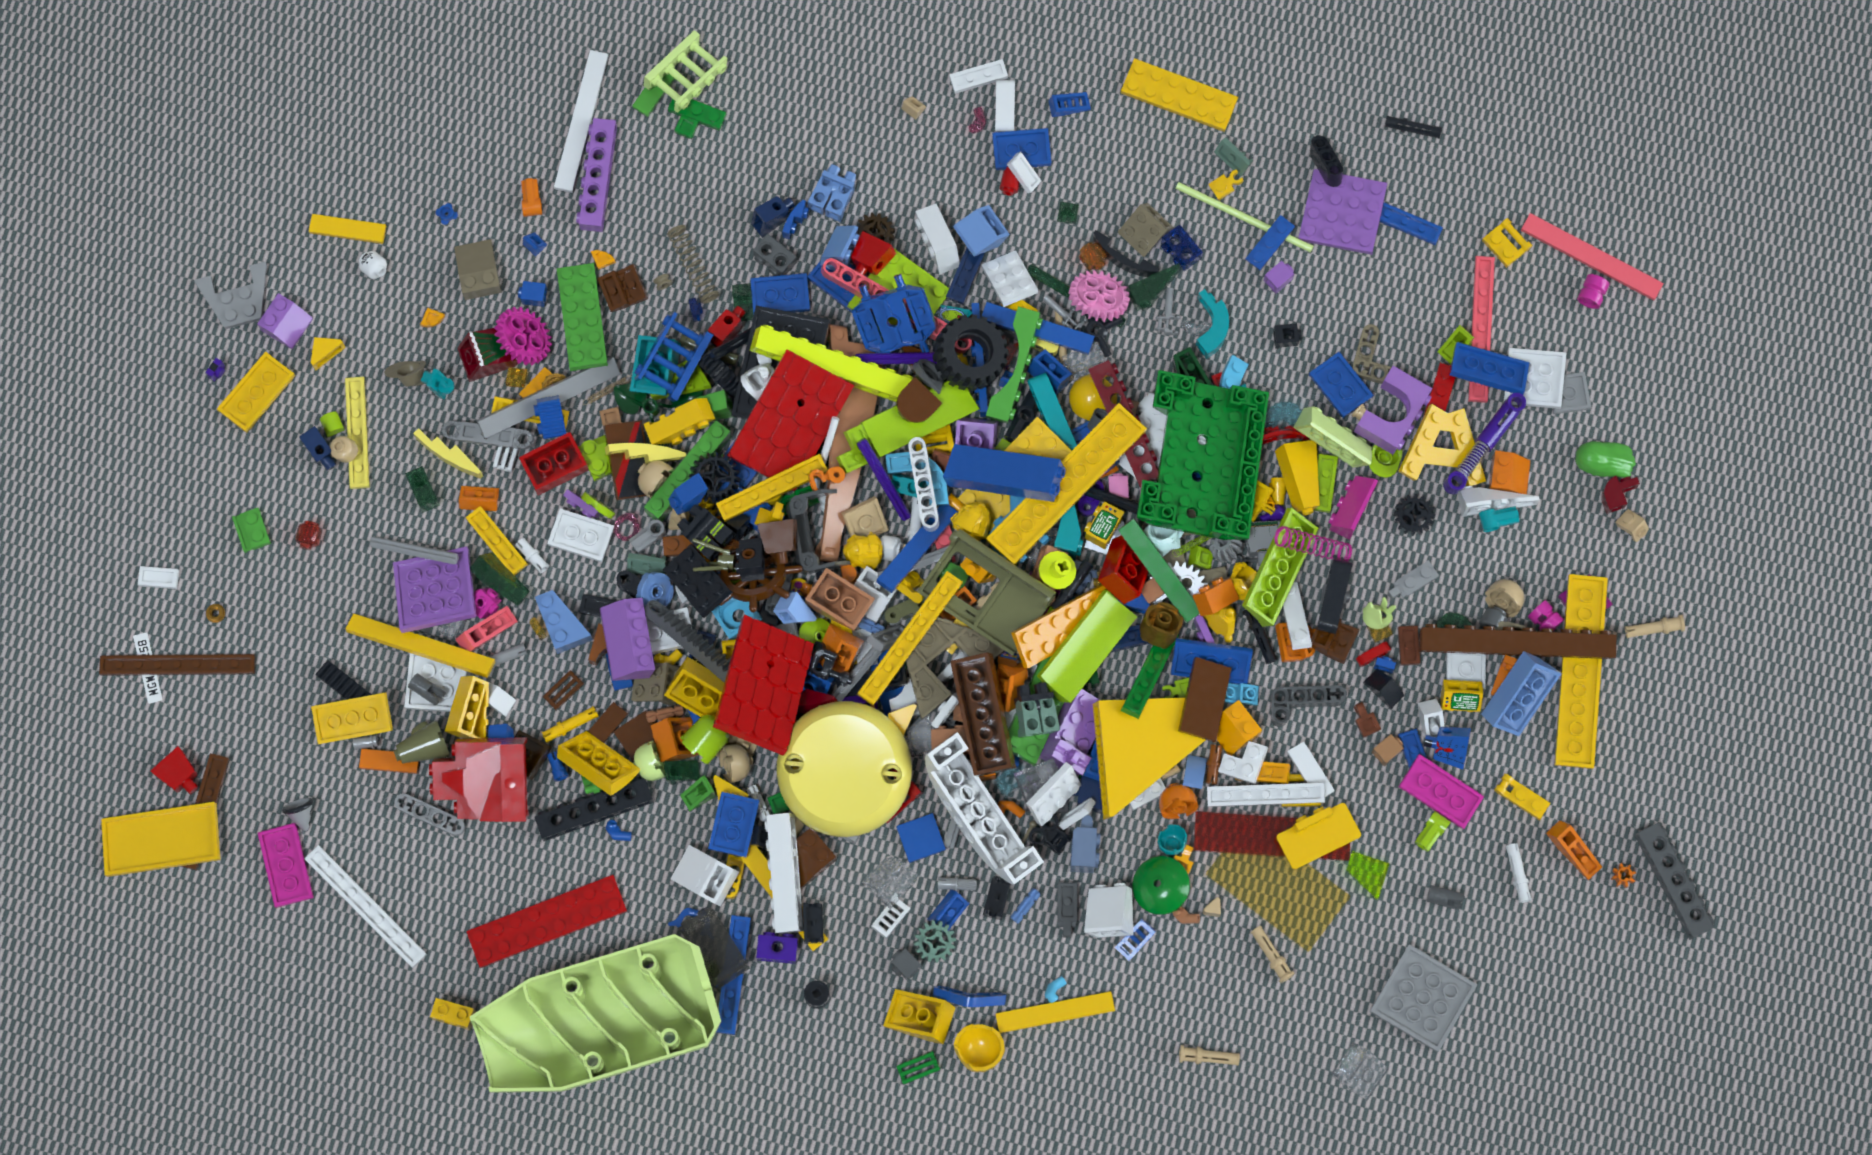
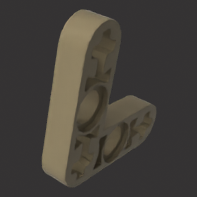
M1369 324L1362 330L1352 368L1361 379L1382 384L1392 367L1372 362L1379 337V329L1377 326ZM1373 330L1374 335H1372L1370 342H1366L1368 333L1365 332ZM1364 346L1371 350V353L1367 356L1360 352V349ZM1362 364V365H1363V369H1366V370H1362V372H1358V368H1356V367H1359V365ZM1369 367H1372L1370 375H1367V370H1369ZM1376 369H1381L1384 372L1382 378L1375 377L1374 371Z

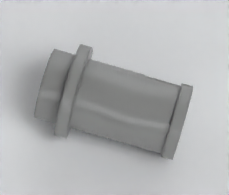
M372 734L370 736L353 738L354 749H375V747L379 746L378 736Z

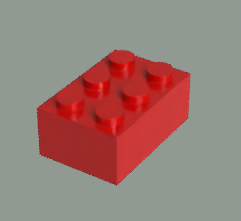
M571 432L519 457L538 496L589 471L587 463Z
M1122 535L1111 541L1098 581L1125 604L1141 595L1148 570Z

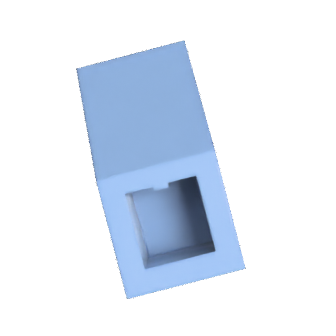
M797 592L789 593L790 596L787 599L780 597L773 610L783 624L812 622L817 619Z

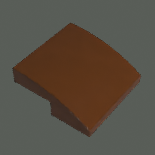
M634 264L617 272L613 270L597 278L610 312L625 309L648 299Z
M1339 619L1336 634L1320 631L1316 628L1311 638L1312 648L1337 662L1345 664L1359 634V629L1341 623L1342 619Z

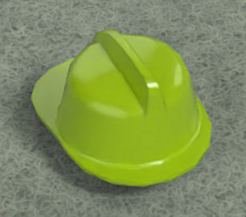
M1374 445L1372 448V462L1369 465L1371 471L1377 476L1384 478L1395 475L1402 458V448L1401 450L1396 449L1392 455L1379 446Z

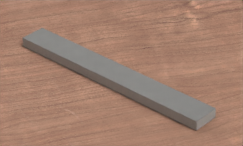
M614 357L607 358L608 366L581 370L476 420L483 437L486 439L534 416L533 405H537L536 399L559 395L561 403L620 375Z

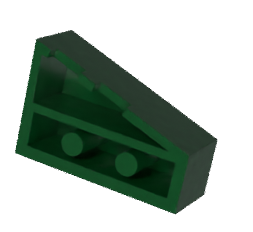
M1191 347L1173 356L1174 373L1196 377L1195 382L1212 385ZM1209 400L1202 401L1204 407L1211 404Z

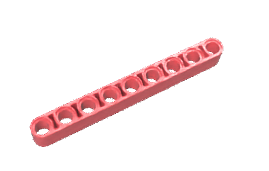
M827 259L821 267V273L826 279L862 298V295L858 288L859 284H866L871 296L888 291L885 287L836 259ZM826 265L834 266L835 272H828ZM848 274L851 277V281H844L842 275ZM903 299L906 310L909 313L910 310L906 302V299ZM935 316L934 319L937 327L929 336L933 340L937 338L942 329L948 324ZM910 319L913 328L917 330L914 321ZM959 339L965 341L966 348L959 347L957 340L955 342V352L958 354L966 353L971 347V339Z

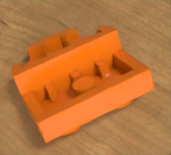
M1278 623L1275 625L1282 662L1303 661L1314 655L1316 650L1312 647L1292 650L1287 624ZM1308 625L1310 638H1312L1316 629H1312Z

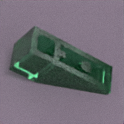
M1179 263L1128 286L1127 292H1129V297L1136 311L1141 309L1145 311L1152 307V304L1155 303L1179 273Z
M492 552L479 555L470 567L471 571L481 582L517 606L523 602L530 592Z

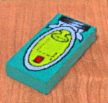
M940 305L934 316L949 324L954 318L958 319L962 315H967V318H969L972 312L969 309Z

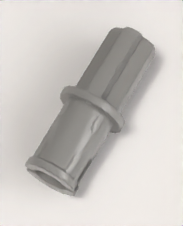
M958 876L956 878L938 877V889H949L957 892L958 890H976L977 880L958 879Z

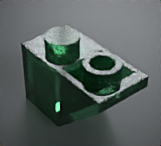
M423 466L405 473L422 513L440 506Z

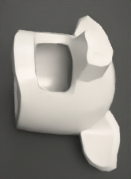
M760 354L756 355L759 365L741 375L743 387L756 401L774 372V368L771 366V358Z

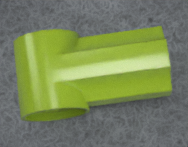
M1434 811L1425 824L1426 827L1421 831L1414 843L1422 850L1428 852L1451 822Z

